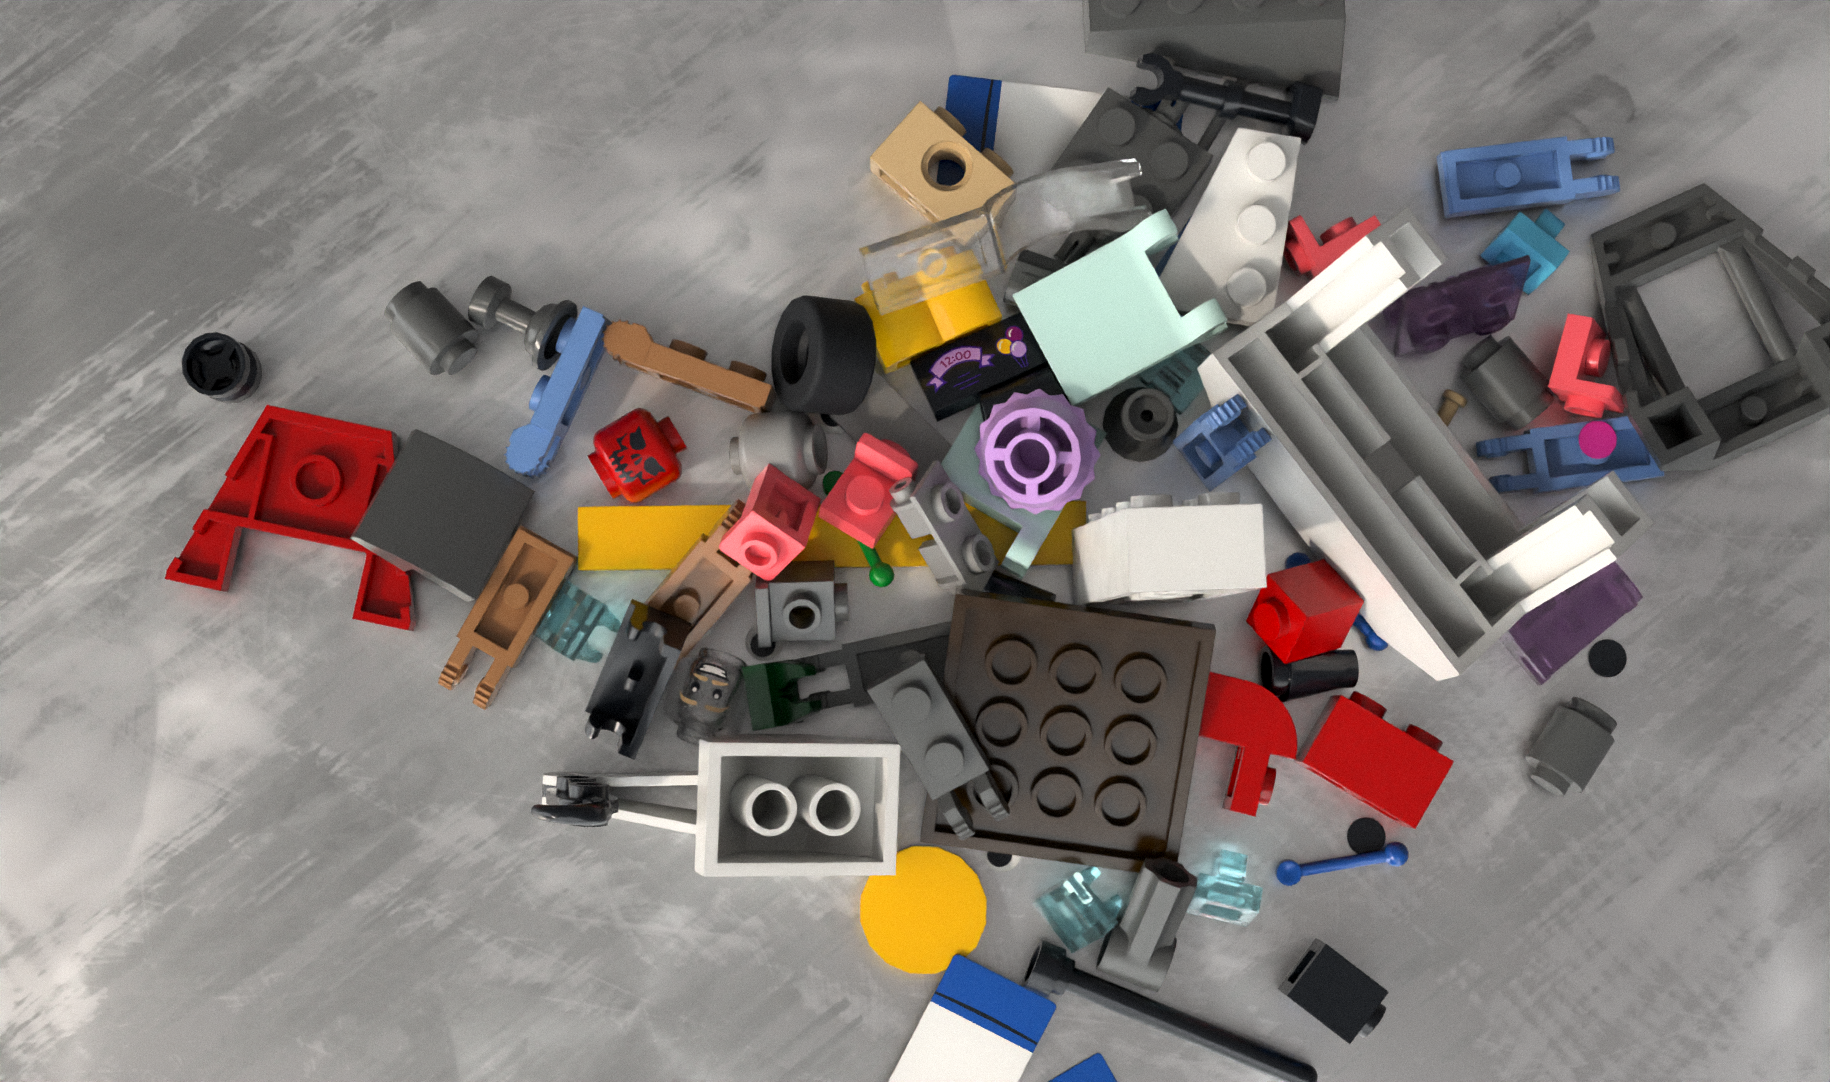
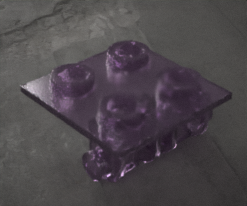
M1529 255L1494 266L1490 264L1485 265L1481 268L1459 274L1458 277L1450 276L1446 278V281L1440 283L1434 281L1429 283L1427 287L1420 286L1404 293L1383 310L1387 326L1389 328L1398 326L1393 350L1395 357L1413 351L1416 354L1432 353L1444 347L1451 339L1473 332L1479 336L1489 335L1507 326L1516 316L1531 261Z

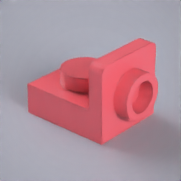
M1299 215L1288 221L1283 257L1296 276L1300 277L1305 274L1310 282L1381 224L1375 215L1358 225L1353 217H1349L1322 233L1319 237L1323 245L1319 246L1304 219Z
M1568 313L1548 387L1562 402H1565L1564 409L1571 413L1590 418H1602L1604 410L1623 413L1625 407L1621 393L1614 386L1594 382L1595 377L1601 378L1605 374L1609 363L1611 346L1610 341L1605 340L1607 334L1594 318Z
M863 433L856 444L853 460L820 505L818 517L873 549L897 515L890 506V501L893 498L889 492L891 486L907 477H911L915 483L918 463L911 459L909 453L899 444L888 439L879 440L868 433Z
M769 463L755 478L741 518L723 535L719 549L763 580L772 581L806 547L821 499Z

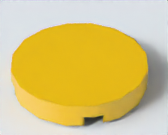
M911 845L897 851L896 875H871L868 877L861 894L860 922L869 945L887 964L908 973L936 974L948 968L955 954L966 957L976 948L986 926L987 898L978 875L961 856L939 846Z

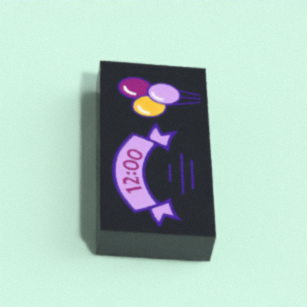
M1021 312L910 361L913 374L937 422L978 404V394L997 389L1047 365L1052 371Z

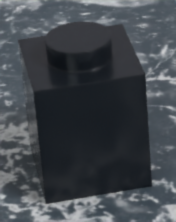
M1315 938L1278 988L1283 994L1349 1044H1351L1357 1034L1365 1038L1375 1029L1386 1011V1007L1381 1002L1389 993L1333 948Z

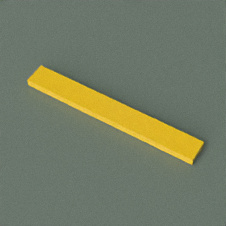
M1069 501L1066 503L1030 566L1073 564L1072 529L1086 524V501ZM964 502L981 533L991 542L994 555L999 561L997 566H1000L1018 533ZM819 504L807 545L792 561L834 560L835 568H871L855 538L818 517L821 505ZM731 505L578 507V570H672L703 533L706 536L709 534L716 522ZM896 515L875 545V549L881 561L889 564L891 567H929L918 549L923 542L934 538L932 534L912 539L900 518Z

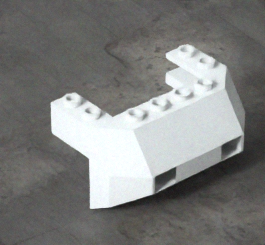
M1406 207L1363 237L1285 303L1214 351L1197 369L1212 407L1217 404L1220 407L1229 399L1239 394L1247 406L1241 411V415L1238 418L1245 425L1249 433L1264 428L1271 437V441L1254 453L1256 458L1249 462L1247 467L1319 560L1325 559L1364 600L1359 612L1376 635L1435 680L1440 681L1460 676L1527 612L1617 560L1655 523L1614 471L1606 474L1526 526L1517 518L1367 324L1372 318L1448 260L1447 256L1409 207Z

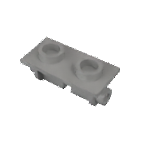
M940 461L932 462L918 484H915L911 477H907L892 485L889 490L893 497L890 501V506L897 513L910 537L914 539L932 534L934 538L923 542L918 550L935 576L938 586L941 589H948L951 595H955L956 588L982 591L999 561L994 555L991 542L981 533L964 504L961 491L951 482Z

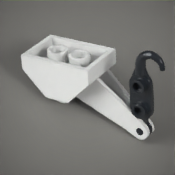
M739 734L701 738L699 741L698 771L620 774L543 773L542 804L534 805L531 813L539 820L571 826H607L609 820L615 818L695 834V872L704 877L896 875L901 747L898 743L886 740L811 734ZM698 785L697 810L619 799L609 793V787Z

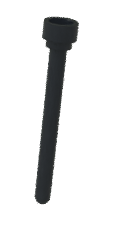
M1041 939L1034 950L1022 984L1023 988L1046 998L1050 993L1062 996L1066 991L1280 1081L1317 1082L1318 1075L1313 1066L1075 967L1076 961L1066 957V949Z

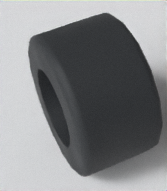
M808 295L793 299L780 317L772 345L771 372L774 389L781 403L792 411L829 415H845L854 412L866 397L872 383L876 364V337L872 319L865 307L854 301Z

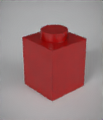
M1322 559L1268 574L1266 577L1267 587L1261 588L1246 622L1282 662L1287 664L1341 648L1364 600L1326 560Z

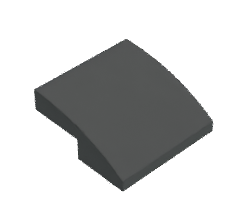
M415 429L409 435L350 539L404 572L413 569L462 600L469 602L476 599L535 491L479 458Z

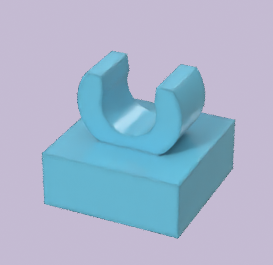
M1546 208L1535 222L1522 212H1519L1492 239L1480 256L1526 294L1530 295L1560 266L1570 252L1555 240L1556 236L1565 226V223Z

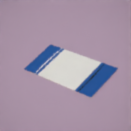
M951 75L949 77L945 110L951 113L964 126L966 133L962 137L980 153L985 148L991 149L1012 168L1014 174L1010 179L1016 183L1014 194L1038 196V187L1104 93ZM1122 95L1123 97H1125L1126 99H1128V100L1131 101L1132 103L1136 104V103L1133 102L1131 99H1129L1130 96ZM1160 100L1154 105L1143 106L1139 104L1136 105L1139 107L1149 108L1155 111L1162 100ZM1183 115L1176 123V126L1180 129V131L1182 128ZM952 160L939 161L937 172L938 184L952 186L962 180L965 174L958 163Z
M955 954L888 1082H1018L1056 1010V1004L960 954Z

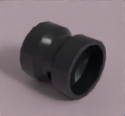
M218 332L205 333L193 339L185 349L182 358V373L187 383L197 392L226 404L240 403L251 397L259 387L262 378L261 363L256 353L245 344Z

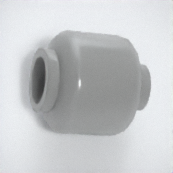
M786 410L749 415L741 426L739 437H733L730 441L729 459L734 474H742L748 488L751 489L755 478L770 463L808 490L813 486L817 475L824 474L827 468L828 449L825 432L820 424H813L810 417L804 412Z

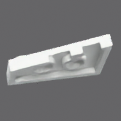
M1244 128L1237 129L1159 277L1179 315L1185 316L1194 308L1213 298H1216L1228 320L1227 323L1252 326L1275 310L1301 138Z

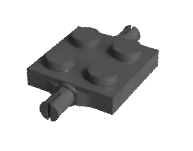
M1109 87L1106 89L1037 189V195L1062 211L1074 227L1060 249L1053 255L1057 261L1063 263L1066 261V264H1071L1084 257L1095 241L1106 245L1132 230L1149 216L1163 209H1166L1171 219H1173L1213 159L1211 153L1186 138L1176 126V123L1190 103L1179 100L1177 102L1162 100L1156 110L1153 111L1149 108L1137 106Z

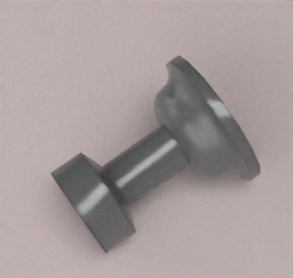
M494 276L485 278L471 299L468 309L469 321L487 330L492 329L498 322H501L525 334L524 345L526 351L532 355V365L540 371L549 369L561 356L555 350L556 343L566 321L570 317L577 319V305L570 300H565L558 305L553 303L544 305L535 312L511 300L512 290L508 283Z
M1136 387L1126 389L1113 398L1105 410L1102 425L1103 430L1107 433L1105 439L1115 453L1127 460L1144 462L1154 460L1167 452L1176 438L1178 420L1176 410L1164 393L1156 389Z

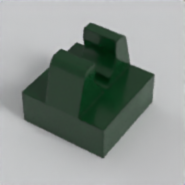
M791 659L742 667L753 731L804 722V719L821 711V700L802 701L799 696L797 682L800 678L816 675V668L813 664L795 662Z

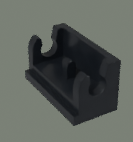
M634 599L631 600L585 712L590 713L585 726V733L590 739L598 737L600 730L611 731L620 737L617 743L618 754L635 760L692 623Z

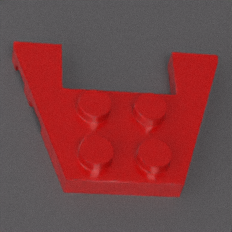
M267 405L225 473L227 478L208 510L203 509L192 528L194 533L179 557H174L169 565L165 579L228 592L242 529L249 528L366 553L352 619L414 631L416 620L411 571L404 572L350 539L399 454L397 434L390 430Z

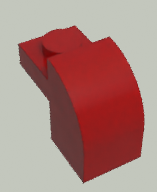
M1209 672L1199 737L1237 746L1222 808L1256 817L1258 804L1267 806L1274 789L1276 768L1268 767L1270 755L1296 760L1297 733L1295 725L1284 704L1277 696L1263 686L1247 680Z

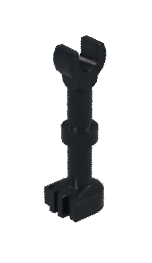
M1144 54L1137 60L1136 67L1149 70L1156 75L1157 87L1154 90L1145 87H1135L1130 92L1129 99L1136 104L1149 106L1156 104L1162 99L1168 101L1179 100L1215 109L1217 117L1234 120L1239 115L1281 126L1282 135L1301 138V144L1303 145L1307 144L1312 136L1323 94V89H1320V87L1296 81L1289 86V91L1284 101L1244 91L1242 83L1226 80L1223 85L1185 76L1180 71L1174 70L1169 61L1158 54Z

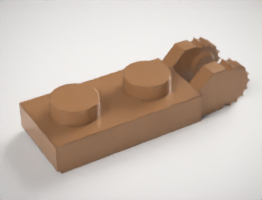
M621 319L618 322L612 321V324L606 325L607 329L602 331L604 337L601 338L604 342L603 347L608 349V354L613 356L614 361H619L620 365L625 363L628 368L754 414L771 412L777 395L773 386L764 382L767 374L760 369L738 361H731L728 369L705 361L708 354L705 350L676 339H672L669 348L656 344L645 326L636 323L630 325L628 320L622 322Z
M740 499L736 500L728 508L707 536L703 533L644 602L648 606L692 623L673 671L752 580V571L719 549L723 535L742 516L746 504Z
M520 525L456 637L460 638L448 659L447 664L444 666L438 684L450 691L453 690L467 673L468 666L478 648L495 658L485 677L479 682L475 690L474 700L472 701L478 707L484 710L488 709L506 681L510 669L516 668L578 561V557Z

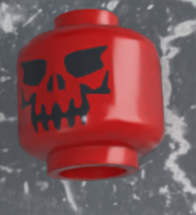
M637 408L598 430L593 438V445L596 451L587 456L613 499L623 495L626 500L639 503L676 482L681 477L682 464L677 455L688 448L669 416L657 422L650 411L644 408Z

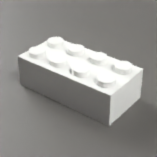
M1215 492L1199 494L1198 499L1181 501L1182 505L1173 506L1171 494H1150L1132 496L1131 501L1118 502L1116 507L1102 509V513L1089 514V523L1072 529L1074 604L1096 606L1198 602L1266 588L1263 504H1240L1239 492Z

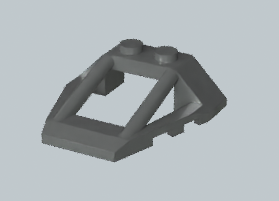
M1705 183L1591 234L1590 237L1593 269L1623 404L1629 421L1660 471L1711 470L1830 414V289L1814 277L1816 270L1799 256H1796L1793 260L1762 236L1763 228ZM1714 252H1718L1774 366L1696 400L1689 387H1685L1637 288ZM1751 259L1821 324V326L1804 333L1797 350ZM1640 355L1662 397L1657 401L1654 400Z

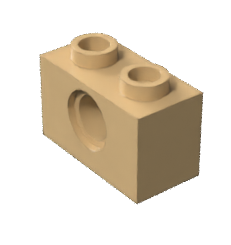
M919 101L870 156V170L960 250H964L972 245L1013 199L1016 183L1010 177L1014 172L1007 162L991 149L985 148L980 153L962 137L966 133V129L947 110L938 106L933 112L923 102ZM952 160L962 167L965 175L955 185L942 186L932 180L929 170L938 161Z

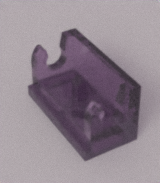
M1614 561L1527 612L1499 640L1536 685H1542L1551 678L1552 674L1625 613L1638 605L1637 602L1643 597L1635 584Z

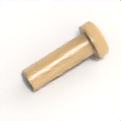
M1446 389L1442 394L1445 401L1437 414L1448 427L1458 408H1464L1468 401L1461 394Z

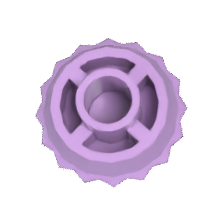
M1037 389L1029 394L1014 392L1007 402L993 405L990 417L980 424V440L974 448L980 460L978 473L988 482L991 494L1003 498L1011 509L1024 508L1035 515L1044 510L1060 511L1067 502L1081 499L1084 487L1095 479L1094 465L1100 457V453L1094 444L1097 430L1086 422L1084 409L1071 406L1063 394L1048 395L1041 389Z

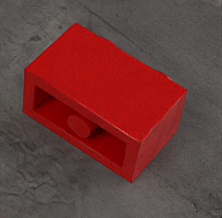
M1353 691L1349 699L1343 695L1331 696L1297 753L1296 760L1294 759L1293 761L1398 824L1416 829L1454 763L1453 760L1438 752L1443 742L1412 724L1407 726L1405 732L1383 720L1387 712L1385 707L1357 691Z

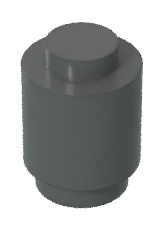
M421 281L413 282L399 291L386 306L384 316L391 323L390 332L431 375H438L445 371L449 375L456 374L465 368L475 357L477 348L474 344L478 338V331L437 288H427Z
M1489 335L1462 358V361L1468 368L1461 374L1460 379L1499 423L1506 421L1514 431L1532 422L1555 399L1546 388L1549 381L1510 336L1497 342L1492 335Z
M1572 697L1566 707L1560 706L1557 708L1526 756V761L1534 768L1530 777L1540 786L1558 796L1564 797L1568 790L1582 793L1615 742L1611 734L1616 728L1617 722L1596 705L1584 699Z

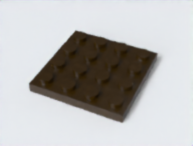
M956 588L943 684L989 760V771L1002 792L1011 814L997 822L985 809L973 780L955 788L954 791L973 819L975 834L962 841L956 836V833L945 818L938 800L932 801L927 792L920 842L1137 873L1140 872L1145 858L1159 859L1160 857H1165L1178 862L1216 636L1215 625Z

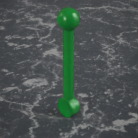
M834 470L824 476L822 485L826 496L843 474L842 472ZM857 540L871 567L869 572L870 581L880 588L890 585L895 575L893 568L881 561L875 547L871 549Z

